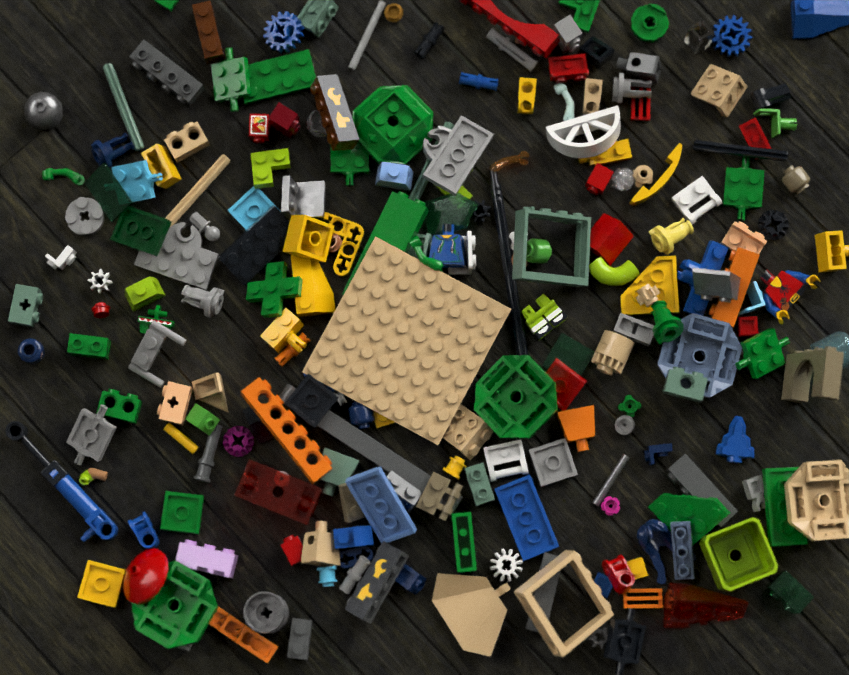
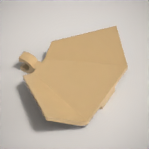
M437 573L432 602L464 651L491 657L507 613V609L499 596L511 589L508 583H505L494 590L486 577Z

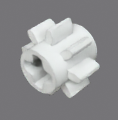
M102 269L96 274L91 272L93 277L88 279V282L93 283L90 287L91 290L97 288L99 294L104 289L109 291L108 285L113 284L111 280L107 279L110 277V274L106 273L104 275ZM98 278L103 279L104 283L102 285L98 283Z

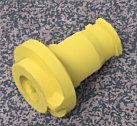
M682 218L681 221L673 223L666 228L658 225L648 232L651 235L655 248L659 252L668 255L674 251V244L683 240L687 235L693 234L694 229L689 220L685 222V219Z

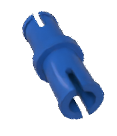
M461 72L459 84L475 86L476 89L485 88L497 91L499 79L483 77L482 74L473 75Z

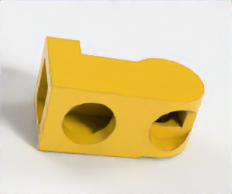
M520 77L518 113L533 114L537 79Z

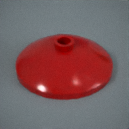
M156 548L144 550L130 562L123 579V591L128 601L134 604H144L155 597L160 591L168 573V559L162 551Z

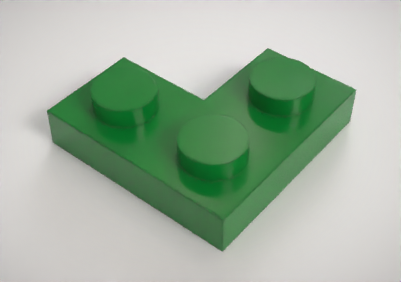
M560 0L559 5L576 10L573 20L581 31L589 33L600 0Z

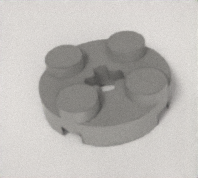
M79 197L68 206L65 220L68 227L74 233L80 236L92 235L97 233L103 226L104 213L100 204L94 199ZM88 212L89 220L81 221L82 217L80 215Z

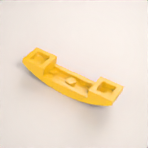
M679 143L667 157L666 162L670 166L650 190L642 186L630 201V205L634 206L648 200L663 188L679 162L682 144Z

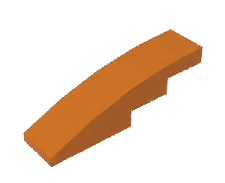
M219 606L209 623L219 632L266 663L270 661L278 648L277 645L255 630H252Z

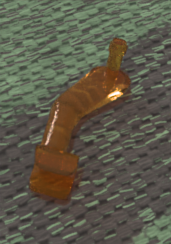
M522 151L517 156L504 157L490 165L489 169L491 171H500L502 167L517 162L527 165L528 160H524L522 157H529V153Z

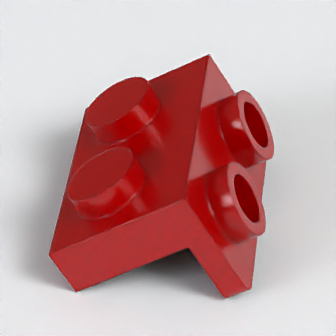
M586 53L548 58L550 81H555V83H564L568 79L582 81L589 75Z

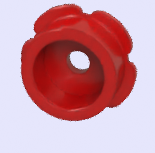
M104 302L96 303L91 309L95 318L109 316L110 306Z

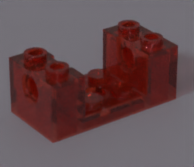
M249 459L234 496L309 526L323 490L320 487ZM275 487L283 488L284 494L282 497L276 498L273 496V489Z

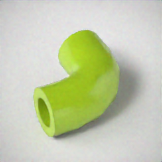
M599 257L589 265L590 274L600 283L609 286H623L640 275L638 269L630 260H627L619 267L613 268L602 257Z

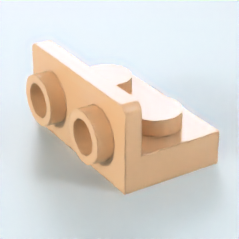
M734 221L720 244L728 247L730 250H736V247H740L759 254L767 240L764 239L765 237L761 233L750 231L746 224Z

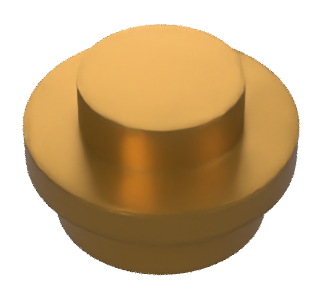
M395 3L389 4L384 11L385 18L390 22L400 21L403 17L402 7Z

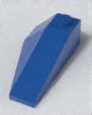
M792 0L793 39L814 38L836 28L849 25V0Z

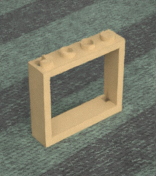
M570 550L562 552L514 591L552 654L559 657H564L614 615L610 603L601 594V588L592 580L591 572L582 564L581 556L577 552ZM570 563L600 613L562 643L531 593Z

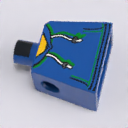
M443 224V235H433L429 257L442 261V268H468L463 237L459 234H454V224Z

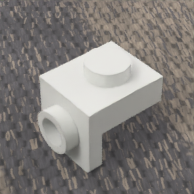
M67 245L56 260L48 253L45 257L48 259L47 264L55 270L59 267L63 271L67 264L71 265L77 252Z

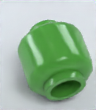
M531 238L528 240L526 260L530 263H546L552 255L550 243L544 239Z

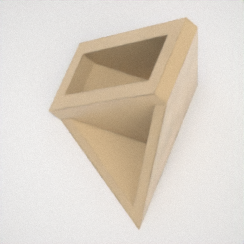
M214 373L192 381L195 400H200L229 413L220 373Z

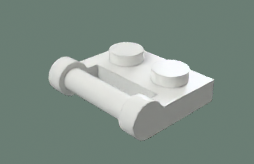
M703 176L671 198L686 220H689L692 225L697 222L696 219L715 206L718 207L723 203ZM705 197H710L711 200L695 212H689L688 209Z
M521 439L483 448L491 482L497 481L496 479L520 473L523 475L529 474ZM520 460L521 466L498 471L494 470L495 465Z

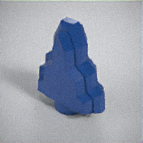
M740 416L733 418L729 425L728 433L722 437V442L717 445L716 455L727 457L726 462L742 463V460L746 458L754 459V448L751 447L750 438L746 435V425Z

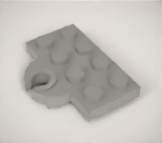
M462 115L452 130L444 126H438L430 130L427 136L437 139L439 143L431 145L428 139L424 138L423 152L431 163L422 177L456 196L494 134Z
M185 222L174 224L169 228L157 257L141 251L138 252L134 263L135 266L205 290L208 288L219 256L218 253L202 248V236L195 226H191V235L189 237H182L181 231L186 227Z

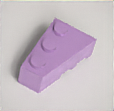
M187 539L185 543H179L176 561L190 569L233 578L238 555L234 554V550L223 548L222 552L215 550L216 546L208 544L200 547L196 546L197 542Z

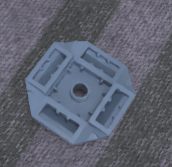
M691 313L681 319L684 325L683 332L677 339L663 342L657 366L665 379L667 371L673 369V367L685 369L684 372L690 374L693 371L704 374L703 377L708 378L703 396L706 398H710L732 386L737 370L735 363L739 362L742 347L730 323ZM696 352L703 354L704 360L702 362L695 360L694 354ZM682 379L680 382L681 386L685 389L690 388V382L687 379Z

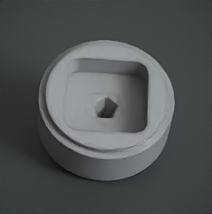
M622 415L615 421V429L621 435H628L635 428L633 418L628 415Z

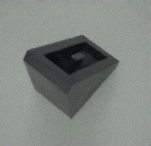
M594 36L579 47L583 54L586 53V57L598 70L614 54L612 47Z
M250 406L242 410L259 444L274 437Z

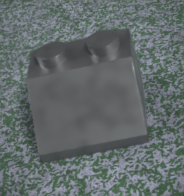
M693 268L695 294L701 296L702 300L712 301V298H719L720 302L731 303V300L738 299L741 277L727 271Z

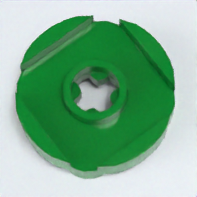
M656 4L638 7L631 18V31L638 39L645 42L653 43L661 39L669 26L665 10ZM653 19L654 26L647 27L645 20Z

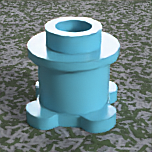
M337 566L318 567L317 571L320 574L318 584H322V587L334 586V582H338L335 579Z

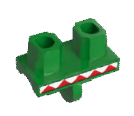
M156 305L155 310L148 309V315H154V318L138 316L140 333L145 334L153 320L170 330L171 327L175 326L173 321L160 319V317H167L168 312L161 311V305Z

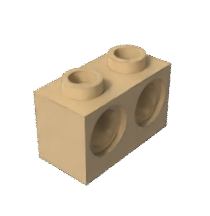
M198 122L187 123L183 126L184 129L179 132L173 131L164 139L177 163L210 145ZM192 133H199V137L196 140L190 139ZM180 141L183 143L181 148H173L175 142Z

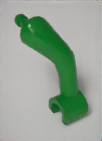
M47 168L42 172L43 180H53V176L62 175L68 177L76 185H82L85 181L84 176L68 168Z
M418 236L409 240L410 245L422 264L435 271L443 272L442 261L427 257L420 248L423 244Z

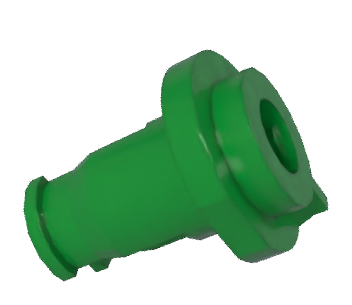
M665 301L653 303L651 307L654 311L650 312L654 316L655 322L653 335L659 344L677 339L684 329L681 319L672 316Z

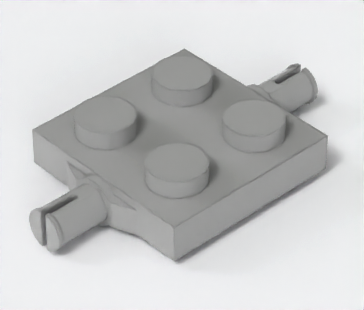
M100 405L97 414L85 408L82 409L66 443L77 450L78 455L74 460V463H77V465H82L85 456L101 461L117 427L104 419L108 409L105 405Z

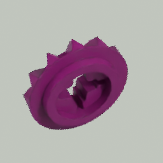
M234 426L225 433L223 445L229 454L241 457L251 451L254 445V438L250 430L244 426ZM233 435L238 438L243 437V448L238 444L232 447L235 442Z

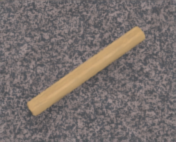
M223 154L166 216L165 219L172 221L170 227L180 219L230 163V159Z

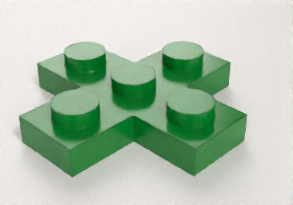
M284 261L267 263L264 281L248 282L246 300L249 303L263 301L261 316L264 318L282 316L283 300L301 297L303 279L300 276L286 278L287 264Z

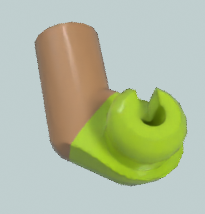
M89 468L81 473L79 483L85 486L95 479L106 481L108 472Z

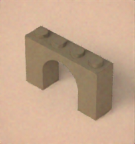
M826 346L825 349H804V351H794V354H787L781 400L796 403L808 402L810 380L813 371L814 378L811 397L825 400L839 399L844 352L836 351L837 348Z

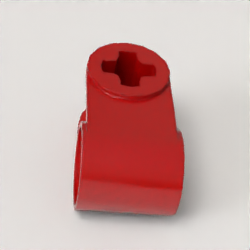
M620 554L610 561L604 560L602 562L603 571L609 578L614 590L622 595L628 593L635 582V577L627 565L624 556Z

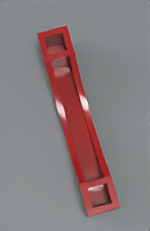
M460 0L463 4H470L472 9L479 15L484 14L487 16V20L493 25L498 24L507 35H514L521 45L531 47L532 52L539 57L542 55L547 58L560 42L559 34L545 24H528L516 21L502 13L491 0Z

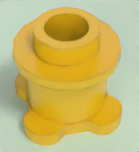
M455 455L454 458L449 457L451 460L446 468H443V471L459 480L461 471L467 466L464 465L465 460Z

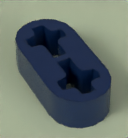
M366 546L342 551L339 553L340 559L346 554L347 557L354 556V560L348 561V565L340 562V567H353L358 561L356 555L362 554V550L370 552V556L367 559L371 562L373 552Z

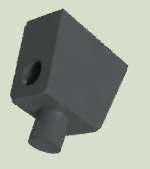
M630 52L629 59L618 58L616 68L626 70L628 78L641 79L643 81L652 80V84L657 85L662 66L660 56Z

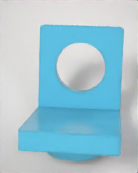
M757 281L750 283L747 289L752 307L740 311L738 316L766 305Z

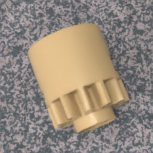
M604 330L591 361L597 365L596 369L610 376L613 375V372L621 374L635 343L620 334Z

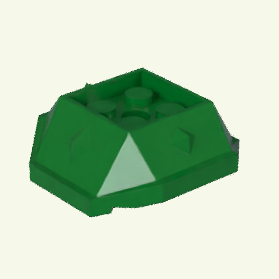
M408 85L380 86L352 112V119L360 139L358 143L378 164L389 162L407 165L423 150L424 138L428 139L429 143L432 142V138H429L427 135L430 130H433V111ZM395 120L398 125L390 126L388 121Z
M503 355L476 383L474 411L500 438H531L558 411L556 382L530 355ZM516 392H520L521 394V400L519 402H516L514 400V395Z
M176 560L168 563L166 580L155 597L144 604H134L131 602L135 629L167 649L198 643L218 609L210 580ZM178 601L179 608L173 611L172 604Z

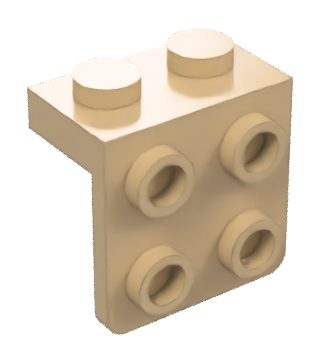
M460 404L442 438L471 460L478 454L480 448L494 431L482 418Z

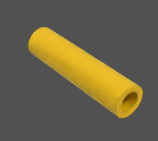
M170 422L163 429L192 454L198 450L199 447Z

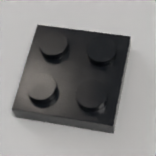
M308 373L284 404L315 428L339 397Z

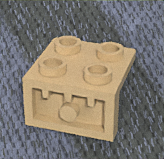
M710 64L691 92V95L714 105L722 116L728 118L745 92L747 85L740 75Z

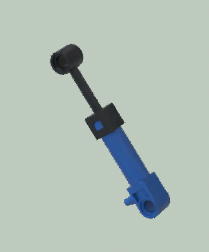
M17 421L10 422L5 429L7 437L13 441L21 442L45 468L41 471V474L65 497L90 526L81 537V540L85 542L95 533L101 539H114L118 534V527L102 508L96 505L58 461L53 460L50 463L27 438L28 429L24 424ZM19 426L21 433L14 437L13 429ZM106 525H110L112 532L106 536L103 533V528Z

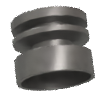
M258 592L247 600L244 607V618L252 630L271 634L280 631L286 625L289 618V608L281 596L271 592ZM266 608L272 611V614H269V618L264 616V612L267 611Z

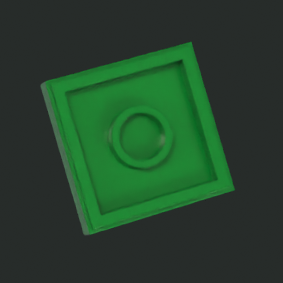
M165 491L160 529L199 534L204 495Z

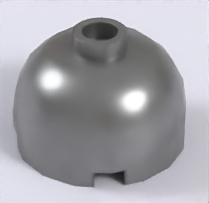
M48 92L33 94L25 104L24 113L26 119L32 127L38 130L54 129L63 118L61 102L56 96Z

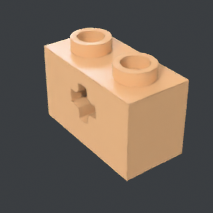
M168 381V385H164L162 396L164 397L163 404H159L157 410L159 419L183 426L193 388ZM176 398V401L179 404L174 405V407L172 408V405L169 403L170 401H174V399Z

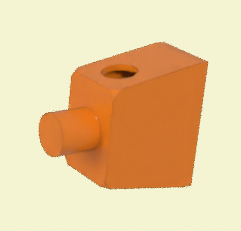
M594 405L557 412L556 415L567 443L576 441L578 452L589 450L587 439L595 437Z

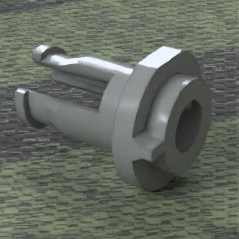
M619 73L618 77L613 79L612 101L622 103L623 98L648 97V99H651L652 91L630 90V87L651 88L652 80L624 79V73Z
M185 285L181 293L185 297L181 300V303L186 302L191 306L203 309L204 315L212 318L222 308L225 290L214 287L209 292Z

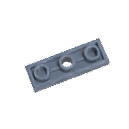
M671 522L675 580L695 579L691 522ZM683 549L685 553H681L679 550Z

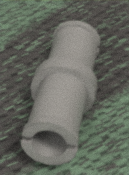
M360 556L353 568L348 570V575L339 586L341 591L349 594L356 582L362 579L361 575L371 563L366 557Z

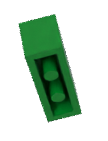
M471 512L451 514L457 573L477 571Z

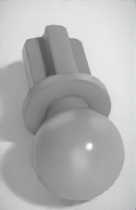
M198 212L191 215L189 220L199 229L200 233L205 232V237L209 241L219 239L220 231L217 227L209 226L211 222L205 220Z

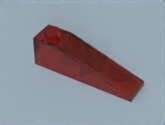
M669 583L664 596L663 625L669 628H687L689 624L698 622L704 625L707 624V621L715 619L721 622L743 618L749 603L746 600L694 585Z

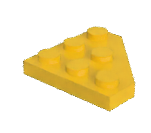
M657 256L620 296L621 313L625 315H649L654 310L651 306L646 307L645 304L640 306L636 300V297L639 295L637 290L647 284H650L651 288L656 285L660 292L657 295L658 301H665L671 314L679 313L676 256Z

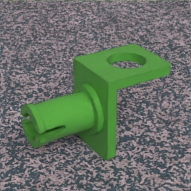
M760 108L753 112L754 116H771L772 138L780 135V129L796 130L797 124H794L797 123V119L781 118L780 109Z

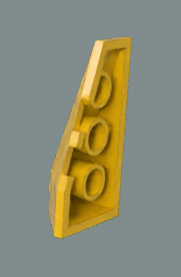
M291 255L293 277L300 276L303 279L301 297L295 298L297 316L304 317L334 313V293L319 261Z

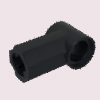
M786 83L769 89L761 88L750 93L755 110L760 108L768 109L772 105L791 99L790 90Z

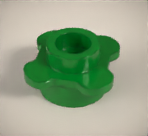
M626 395L623 403L618 405V409L624 411L630 417H634L636 410L641 408V403L633 399L631 395Z

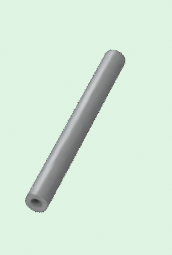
M379 0L348 66L349 69L355 71L386 5L385 2Z

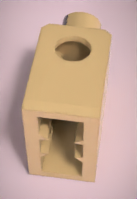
M316 521L315 531L304 534L301 563L320 567L340 566L339 549H335L334 534L327 532V521Z

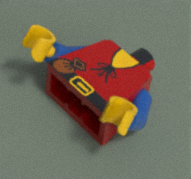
M766 270L760 277L768 285L762 292L766 304L765 308L771 315L778 318L780 324H784L782 318L787 317L790 319L787 311L808 288L807 285L809 284L812 289H816V285L812 283L814 281L821 282L816 275L809 276L790 270L781 271L775 277Z

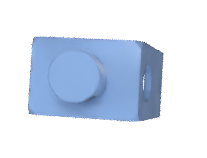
M381 162L378 166L375 185L411 191L414 172L407 165Z

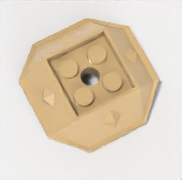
M842 460L805 462L784 484L788 523L811 541L849 538V469L845 467L846 465Z

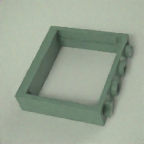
M523 207L522 210L515 211L512 280L571 287L588 286L591 217H584L581 213L568 215V211H556V213H553L551 209L542 208L538 211L535 210V207ZM528 218L576 224L574 277L526 271Z

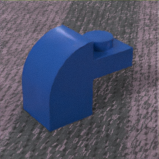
M372 526L333 529L335 549L374 546Z

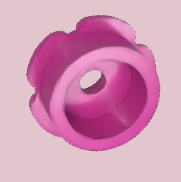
M608 496L601 503V509L609 516L614 513L617 514L620 510V502L617 498Z

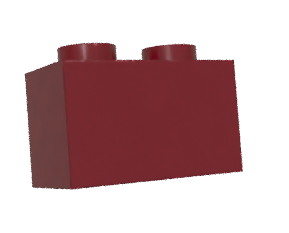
M280 102L268 117L271 127L288 138L296 135L300 130L298 114Z

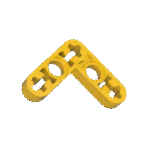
M325 212L324 220L329 222V218H332L329 224L333 225L336 221H340L343 224L342 230H333V233L344 238L333 269L337 276L345 277L351 271L364 237V230L357 223ZM356 228H358L359 233H361L360 235H356L354 239V242H358L357 245L351 241H347V238L351 240L353 237L350 231H354ZM351 245L354 248V253L352 255L344 254L343 249L345 246ZM340 256L351 260L350 262L346 260L345 268L347 270H343L342 273L337 268L338 265L341 266L343 263V259H340Z

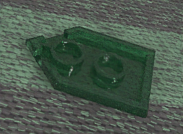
M459 192L456 196L447 194L425 201V206L429 210L425 218L428 233L432 236L443 235V224H454V232L467 228L469 220L479 204Z

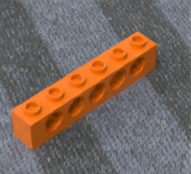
M260 377L244 388L240 395L311 484L314 485L332 470L330 466L332 462L326 455H321L318 451L320 447L314 440H309L306 436L308 434L306 429L302 425H297L294 421L296 419L294 414L290 410L286 411L282 406L284 404L282 399L277 394L274 396L270 391L272 389L270 384L265 379L262 381ZM261 395H265L268 397L269 402L261 404L258 398ZM277 410L280 412L281 417L273 419L270 413ZM286 425L291 426L293 432L285 434L282 428ZM296 441H303L305 448L302 450L297 449L294 445ZM315 456L317 463L310 465L307 462V457Z

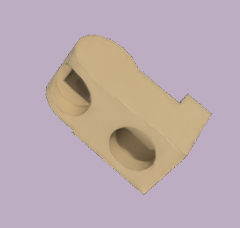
M585 79L583 114L599 111L603 80Z

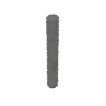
M625 454L621 456L594 498L593 504L599 507L629 460L628 456Z

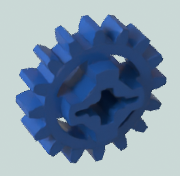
M285 11L284 15L278 12V17L272 15L273 20L271 22L267 21L266 23L269 26L263 29L267 32V34L263 35L267 39L266 44L274 51L277 50L280 53L283 50L289 52L290 47L295 49V43H301L299 37L304 36L300 32L304 29L301 25L302 21L296 15L290 14Z
M733 15L732 19L725 16L724 21L719 19L718 25L714 24L713 29L715 31H712L710 36L715 38L711 40V43L717 44L714 49L720 48L721 55L727 52V57H730L731 53H734L736 57L739 51L741 53L745 52L744 47L748 48L750 46L748 41L752 40V36L748 34L751 33L752 29L746 28L749 23L743 24V18L736 20L735 15ZM724 27L725 32L719 35L720 30ZM743 38V42L738 45V40Z

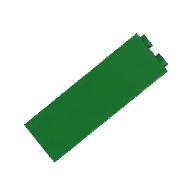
M392 191L342 295L346 292L375 236L408 254L411 248L409 240L418 234L429 211L425 206L426 203L415 199V201L408 199L409 195L398 191V194Z

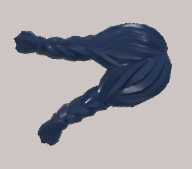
M651 519L640 526L637 531V540L641 549L650 556L658 572L657 582L662 585L666 583L665 568L658 553L659 545L667 546L672 551L671 532L663 522ZM679 550L681 553H685V550ZM693 553V559L696 560V555Z

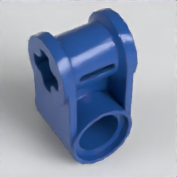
M145 511L142 512L141 516L128 520L130 528L142 547L150 549L158 546L159 537ZM152 535L154 542L151 545H146L145 538Z

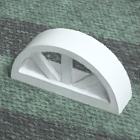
M617 105L547 126V139L555 150L569 157L588 158L599 155L608 150L616 142L620 134L619 107ZM597 129L607 132L597 140H594L591 131ZM584 133L588 141L586 143L572 142L575 136Z

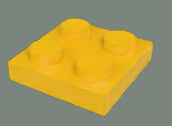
M88 560L77 598L116 608L126 570Z

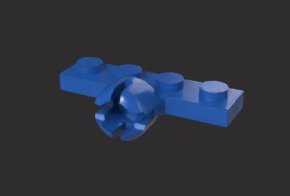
M711 240L708 242L700 264L690 259L684 260L680 264L679 268L683 269V271H677V278L691 286V291L683 309L684 312L704 315L709 300H702L701 296L695 294L692 270L693 268L720 271L728 247Z

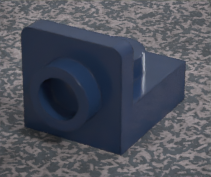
M672 443L647 446V450H644L645 462L652 466L655 465L654 454L657 457L668 456V452L673 451Z
M404 564L395 581L416 595L423 589L427 579L407 564Z

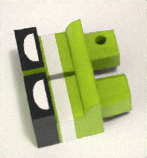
M544 294L535 300L541 308L540 310L535 312L528 305L521 311L526 319L525 324L538 341L568 318L564 311L556 305L555 301H550Z

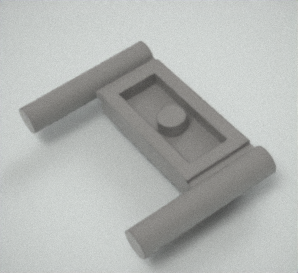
M153 320L128 369L161 388L165 381L148 371L166 337L184 346L187 339Z

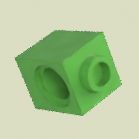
M198 404L194 405L185 420L209 436L220 421L219 418Z

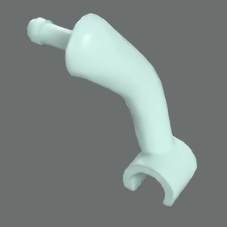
M558 83L554 86V89L558 95L562 94L566 101L563 120L574 119V101L566 85Z

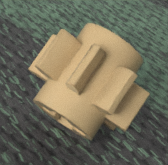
M647 284L637 290L639 295L636 297V300L640 306L645 304L646 307H649L659 300L657 295L660 292L656 285L651 288L650 284Z

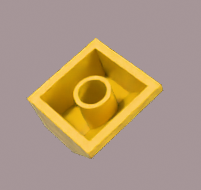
M291 215L283 252L296 257L326 263L334 225L307 215Z

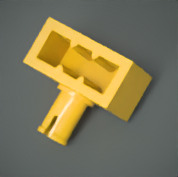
M155 144L141 153L144 160H147L150 172L152 174L162 173L163 175L159 176L163 177L162 181L155 182L157 186L167 189L182 180L165 146Z
M827 231L816 234L815 242L819 272H834L847 269L845 257L849 256V245H844L843 231Z
M287 308L282 311V316L277 317L260 335L278 354L287 344H290L298 353L303 351L299 345L304 349L307 346V343L296 335L304 324Z

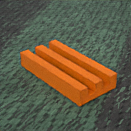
M662 588L630 589L628 593L658 592V596L627 597V593L623 594V609L663 608ZM658 600V604L627 605V601Z

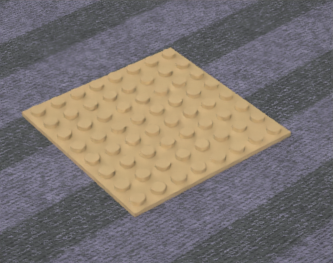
M375 236L302 372L307 375L309 373L321 383L439 445L511 309L439 270L431 269L422 264L419 259Z

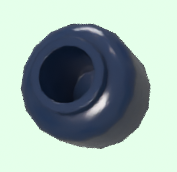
M25 339L18 346V355L27 364H37L44 357V346L36 339Z
M359 402L352 403V406L348 409L351 425L358 426L359 430L370 428L369 424L375 421L374 411Z

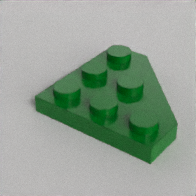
M663 493L648 506L659 520L668 526L670 532L671 522L690 521L692 546L730 514L718 498L712 497L700 498L691 495L680 496Z

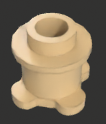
M640 165L631 173L635 179V186L638 188L645 184L650 185L653 182V171L649 166ZM640 173H644L646 177H642Z

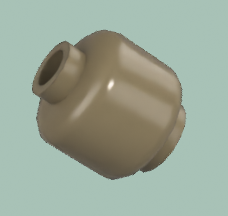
M792 165L783 171L785 175L782 177V182L790 193L796 192L799 194L810 186L808 184L810 177L803 167L797 166L794 168Z

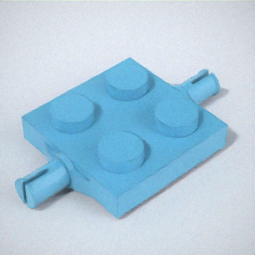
M147 160L111 167L114 182L107 183L105 187H110L106 188L107 191H117L120 205L155 198L154 182L162 181L163 177L159 176L163 175L162 173L152 174Z

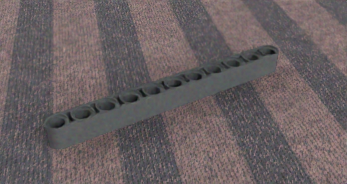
M287 383L279 397L285 403L296 388ZM330 410L317 425V427L377 466H381L388 473L393 471L421 492L424 491L431 477L429 474ZM444 493L440 503L445 505L450 495ZM460 496V498L456 500L452 508V514L454 513L459 503L463 499L462 496Z

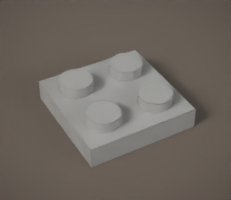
M566 438L529 450L541 487L578 475Z

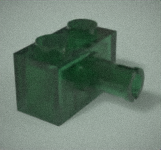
M782 570L767 586L770 590L769 595L776 601L780 599L784 603L783 608L790 614H799L814 598L786 570Z

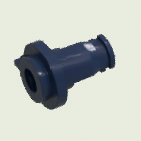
M125 132L122 136L115 137L103 144L100 140H96L91 144L92 155L100 167L111 168V160L125 154L128 150L134 149L133 142L114 151L112 149L127 141L128 134Z

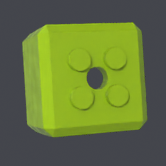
M756 518L746 519L706 535L700 540L699 544L717 588L721 591L734 590L774 574L777 571L778 564L761 523ZM732 550L740 552V559L738 561H733L730 558Z

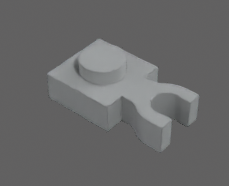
M757 475L742 481L747 499H752L753 512L765 508L762 476Z

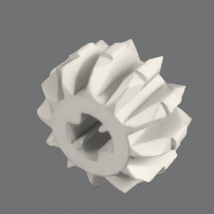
M501 549L502 557L496 552L494 555L498 558V561L495 559L490 560L491 563L496 564V566L490 567V570H498L493 576L497 577L499 574H502L500 581H503L505 575H507V580L510 582L511 573L515 578H518V574L514 571H522V568L516 567V565L522 564L523 561H515L519 554L517 553L512 557V549L508 551V555H506L505 549ZM503 560L511 562L509 565L511 569L507 571V568L505 570L501 568Z

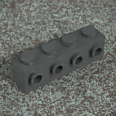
M144 39L130 55L133 67L138 71L144 70L147 73L146 76L151 81L161 83V88L169 94L171 92L177 96L176 99L183 105L187 103L191 106L204 91L202 83Z

